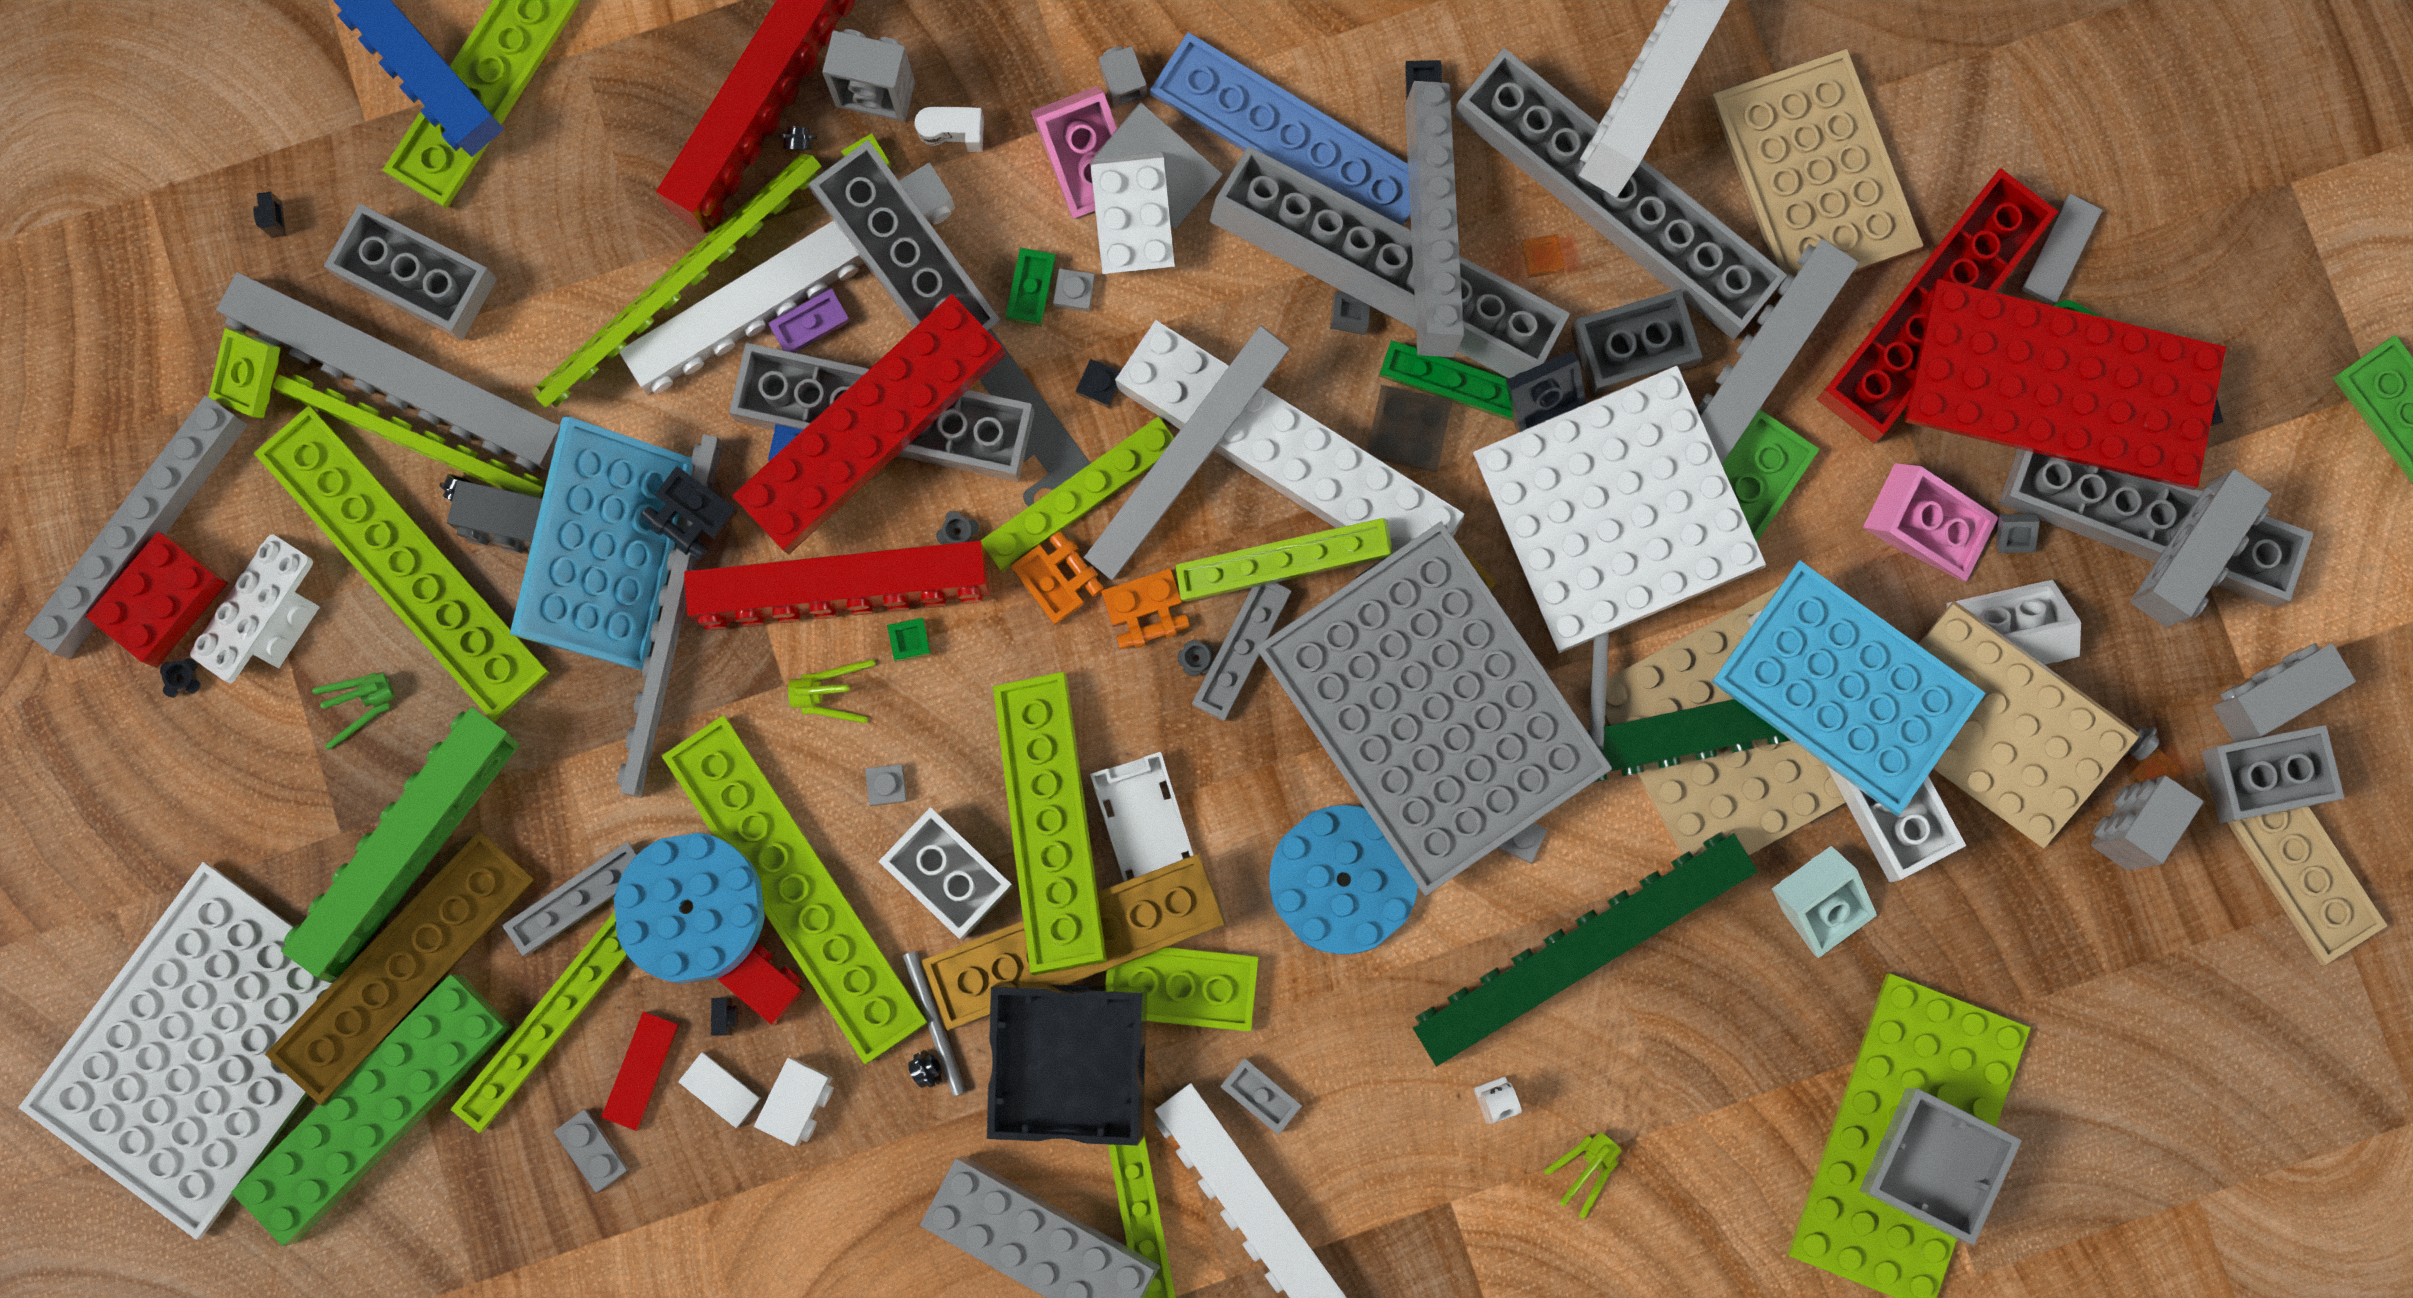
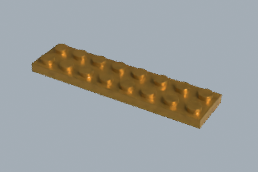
M478 831L264 1055L319 1105L323 1106L368 1055L412 1013L536 881L481 831Z
M1195 854L1097 892L1107 962L1034 976L1030 973L1023 921L921 960L946 1029L951 1030L990 1015L991 986L998 982L1068 985L1225 925L1226 921L1201 855Z

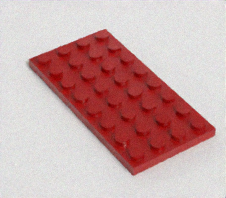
M1937 279L1932 290L1904 422L2195 490L2199 486L2226 346Z

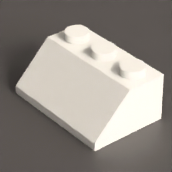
M2053 580L1956 601L2044 665L2080 657L2081 621Z

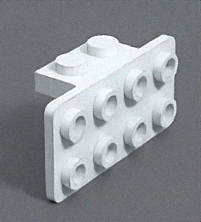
M269 535L264 543L259 546L256 555L246 570L239 576L223 604L218 607L202 635L197 638L190 656L227 683H233L252 655L279 669L320 608L312 601L295 592L312 567L313 560L276 535Z

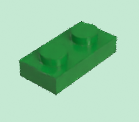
M1020 247L1005 315L1006 320L1042 327L1056 261L1055 254Z

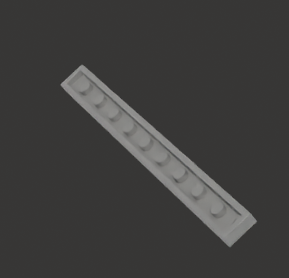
M703 434L701 444L696 443L692 454V465H696L693 478L713 491L723 444L718 437ZM679 514L676 525L686 532L692 523ZM677 548L671 549L668 557L667 570L671 571L668 585L664 584L662 586L659 596V606H663L660 621L655 620L652 626L651 641L655 642L652 656H646L643 664L642 676L646 678L643 692L639 691L635 699L634 713H637L638 716L635 728L630 727L626 737L625 747L629 749L627 763L621 764L617 777V785H621L620 792L638 798L642 797L685 612L684 571H693L697 560L690 553L685 555Z

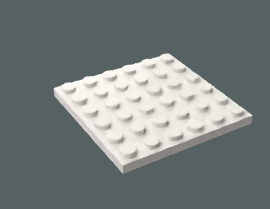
M1674 366L1473 452L1558 653L1766 567V563L1678 366Z

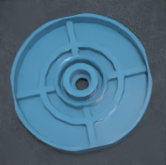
M1350 805L1329 806L1311 812L1280 840L1274 852L1269 872L1270 895L1275 911L1296 937L1307 946L1318 951L1337 955L1365 952L1382 943L1406 922L1414 906L1418 885L1367 810ZM1342 872L1349 874L1351 877V882L1346 887L1340 886L1336 880L1338 874Z
M702 833L661 838L644 848L634 857L623 872L614 896L617 938L625 953L645 972L676 984L718 979L735 969L755 946L765 918L761 880L752 863L732 845L717 837ZM690 900L693 903V909L690 913L683 914L681 908L684 902Z

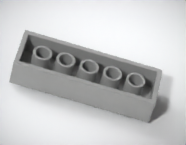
M869 140L808 184L810 190L913 328L951 294L961 302L986 330L1001 321Z
M965 1155L955 1158L919 1225L1045 1298H1144L1160 1268V1265Z

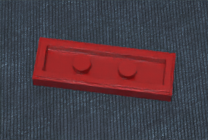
M645 1011L642 1012L601 1118L635 1131L639 1130L680 1024Z

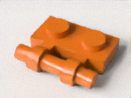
M1058 531L1049 539L1057 549L1049 556L1039 544L1010 566L1054 626L1084 605V602L1076 593L1078 590L1085 587L1092 597L1097 596L1104 590V587L1097 579L1098 573L1092 566L1088 567L1077 553L1079 550L1073 540L1068 541L1061 531ZM1066 561L1076 574L1070 581H1067L1057 568V565L1061 562Z
M1171 568L1101 591L1112 627L1127 623L1129 632L1116 636L1120 650L1134 646L1135 649L1145 646L1146 641L1164 635L1166 638L1176 636L1177 631L1190 627L1186 614L1172 618L1169 612L1170 608L1182 605ZM1158 613L1160 622L1140 628L1137 619Z

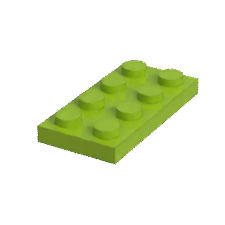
M1165 947L1107 969L1105 986L1147 988V1021L1251 1032L1258 957Z

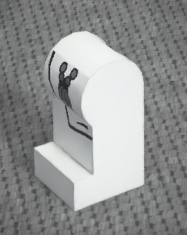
M927 107L920 110L916 115L915 128L919 138L926 145L937 146L944 141L965 142L968 152L983 151L984 116L981 108Z
M1506 1076L1473 1088L1486 1123L1494 1124L1522 1113L1512 1084L1507 1081Z

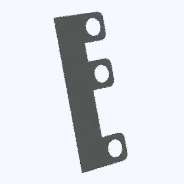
M990 328L987 331L1003 347L1006 355L979 380L990 395L1033 405L1035 413L1024 462L1035 455L1049 473L1024 492L1023 500L1029 507L1034 503V495L1039 489L1049 488L1053 490L1091 463Z

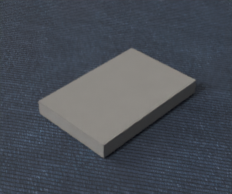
M1139 102L1093 158L1101 159L1162 152L1170 225L1176 229L1223 174L1143 103Z

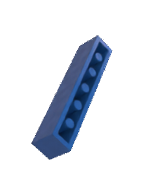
M333 0L342 10L337 16L351 31L358 28L362 35L357 39L372 55L378 51L383 57L378 62L393 79L399 76L404 81L399 86L413 103L419 99L424 104V107L420 110L421 113L434 127L439 123L444 127L446 131L441 136L455 151L462 147L473 157L504 130L501 124L392 0Z

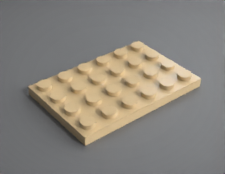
M1847 49L1714 93L1710 99L1773 264L1784 273L1795 277L1802 267L1797 261L1809 244L1816 247L1822 238L1859 262L1852 273L1919 251L1924 247Z
M1954 600L1918 644L1986 693L1933 769L2039 846L2045 848L2137 741L2139 733Z

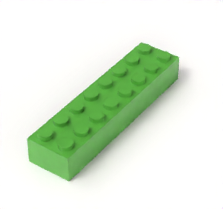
M470 707L467 712L462 711L451 723L450 730L452 731L443 743L439 741L431 748L426 757L428 760L427 764L420 773L416 771L407 779L403 786L405 792L396 803L391 802L386 806L379 817L381 823L374 832H368L361 838L355 849L357 854L350 863H344L336 870L332 877L334 883L325 895L321 893L312 901L308 908L310 914L301 926L299 924L295 925L285 936L284 943L286 945L281 952L316 978L333 983L353 963L520 746L505 730L473 707Z
M450 974L368 1055L323 1106L318 1105L231 1191L232 1195L282 1246L296 1244L513 1026L462 975Z

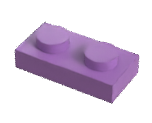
M831 288L768 324L783 351L796 353L850 323V320Z

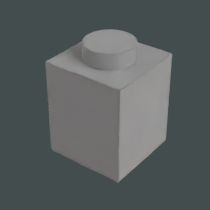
M1122 46L1113 47L1105 51L1103 56L1098 57L1099 70L1113 108L1147 97V85L1132 46L1127 48Z

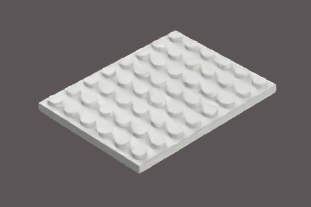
M202 862L18 1108L196 1240L202 1239L232 1199L231 1191L254 1169L308 1096L302 1088L264 1054L332 983L316 978L281 952L286 945L284 938L294 925L209 863Z

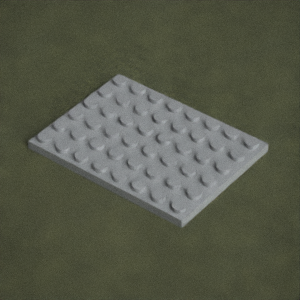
M1442 521L1255 647L1425 896L1612 770L1608 761Z

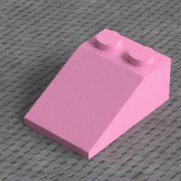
M1098 86L1031 111L1042 144L1073 219L1095 211L1090 160L1094 159L1095 154L1117 130L1105 94Z
M1895 463L1863 528L1887 544L1961 581L1967 582L1998 520V516L1922 466Z

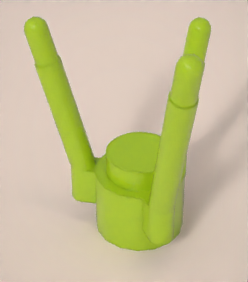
M871 659L814 674H801V679H790L788 685L790 707L801 708L803 715L817 714L852 722L867 723L868 718L866 716L819 707L815 704L822 703L823 694L848 692L850 690V686L847 684L822 686L820 680L873 667L876 665V661Z
M1598 1132L1593 1139L1587 1135L1579 1145L1544 1170L1546 1175H1550L1586 1151L1583 1159L1589 1165L1560 1200V1205L1566 1206L1595 1170L1601 1171L1579 1213L1581 1219L1586 1218L1609 1174L1617 1166L1618 1161L1616 1158L1622 1152L1618 1145L1602 1132Z

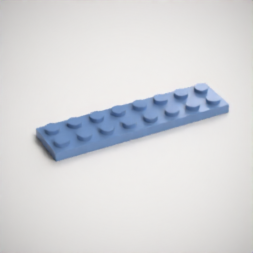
M1187 32L1150 89L1152 97L1244 152L1250 146L1402 226L1405 225L1410 217L1407 163Z

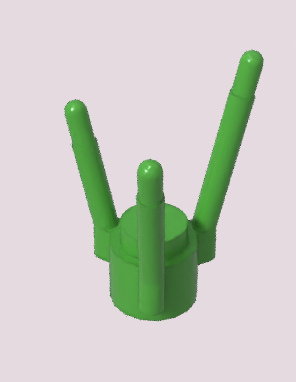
M373 672L364 677L313 688L312 692L314 694H321L357 687L356 690L321 702L320 706L323 709L358 697L361 698L365 707L373 705L371 710L325 745L326 749H332L376 715L390 709L388 701L396 697L392 685L384 672L379 674Z

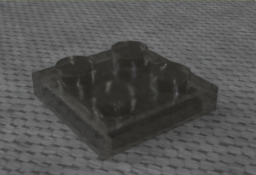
M1381 385L1367 453L1380 461L1436 473L1452 400Z

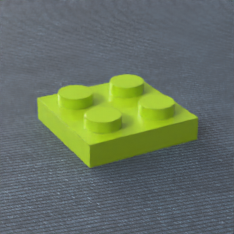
M224 328L208 397L248 416L264 418L266 407L270 400L271 386L275 370L278 366L281 348L237 329Z

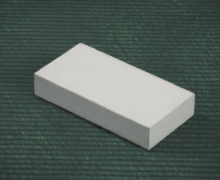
M704 1052L700 1053L678 1081L735 1128H739L761 1100V1097Z

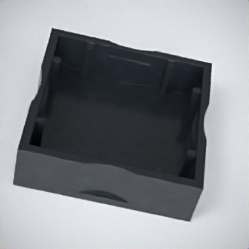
M998 982L991 986L989 1042L992 1050V1073L988 1084L987 1139L1018 1141L1070 1139L1086 1144L1138 1146L1143 1139L1147 988Z

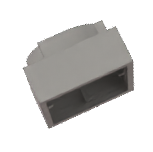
M1906 1088L1859 1191L1962 1243L1975 1245L2022 1140L1918 1088Z

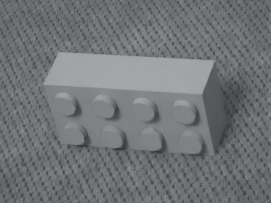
M360 203L324 264V267L336 278L460 341H463L497 280L487 267Z
M2232 469L2209 482L2129 603L2166 628L2178 622L2184 623L2191 616L2196 618L2209 601L2205 595L2211 586L2217 587L2227 575L2229 569L2225 565L2232 555L2235 557L2239 555L2247 545L2249 538L2245 535L2252 525L2257 526L2268 513L2269 507L2266 506V503L2272 496V493L2236 469Z

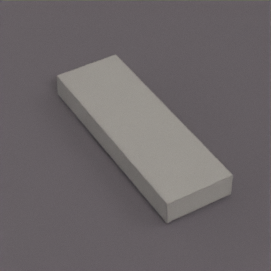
M2072 194L2066 197L2023 283L2022 291L2052 306L2057 303L2102 209Z

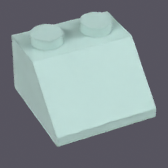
M1832 846L1812 858L1811 861L1772 888L1782 912L1817 958L1877 916L1858 870Z

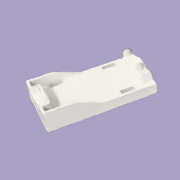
M1161 752L1090 774L1124 882L1128 881L1125 872L1131 869L1136 878L1182 860L1181 853L1189 852V855L1193 856ZM1159 783H1167L1171 796L1170 799L1164 800ZM1108 799H1110L1115 816L1108 818L1103 804Z

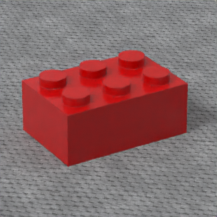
M158 531L87 614L86 618L140 662L158 668L228 582L174 538Z

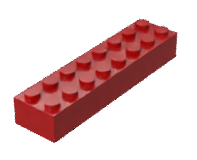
M776 0L657 188L656 193L669 213L706 233L710 225L715 226L723 214L724 208L722 206L729 195L734 196L739 190L743 180L741 177L748 165L753 166L761 153L760 145L767 135L771 136L776 131L780 123L779 115L786 105L790 106L795 101L799 92V83L804 75L808 77L813 72L818 61L816 56L823 46L827 47L830 44L833 30L836 31V24L842 16L846 17L851 12L855 0Z
M1999 168L1816 400L1872 443L1879 440L1909 402L1934 282L1937 279L1996 292L2059 211L2002 168Z
M953 294L949 295L732 496L774 542L790 555L1006 355L1003 347Z
M981 540L684 571L687 616L699 626H704L706 631L723 630L727 628V623L741 622L742 627L763 625V619L778 618V623H793L800 621V616L814 614L815 619H830L837 617L836 612L851 610V615H868L873 613V608L887 607L890 612L909 610V604L924 603L925 608L946 606V600L961 599V604H974L982 602L983 596H991L987 553Z

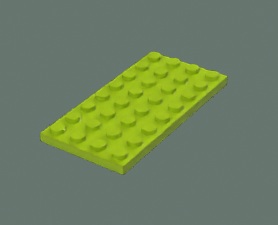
M1886 974L1787 1256L1894 1298H1937L1957 1240L1860 1192L1859 1189L1906 1088H1918L1996 1127L2030 1027L1893 974Z

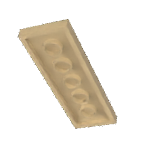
M2204 770L2196 776L2214 802L2207 772ZM2309 806L2227 822L2320 965H2327L2387 927L2378 910Z

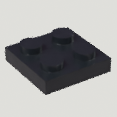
M1573 351L1559 357H1554L1548 362L1520 372L1514 377L1505 380L1514 425L1520 433L1587 404L1580 363Z

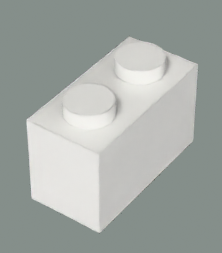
M787 1058L754 1127L792 1146L800 1145L802 1140L808 1142L817 1125V1121L812 1120L818 1106L823 1108L826 1106L834 1087L829 1085L832 1077L794 1058Z

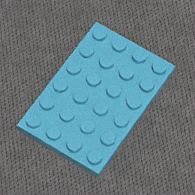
M562 417L510 635L635 670H643L645 658L649 656L652 644V626L654 621L657 620L660 610L659 596L661 588L666 584L669 572L667 570L668 557L671 549H674L675 542L664 534L659 536L650 529L651 525L641 518V514L648 506H651L657 512L662 510L665 503L659 500L655 493L676 466L691 475L694 466L692 465V458L572 417ZM677 513L672 520V522L675 525L677 523L679 513Z
M1800 560L1792 568L1711 681L1718 688L1896 816L1902 813L1986 694Z

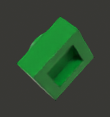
M923 617L887 625L895 663L931 655Z

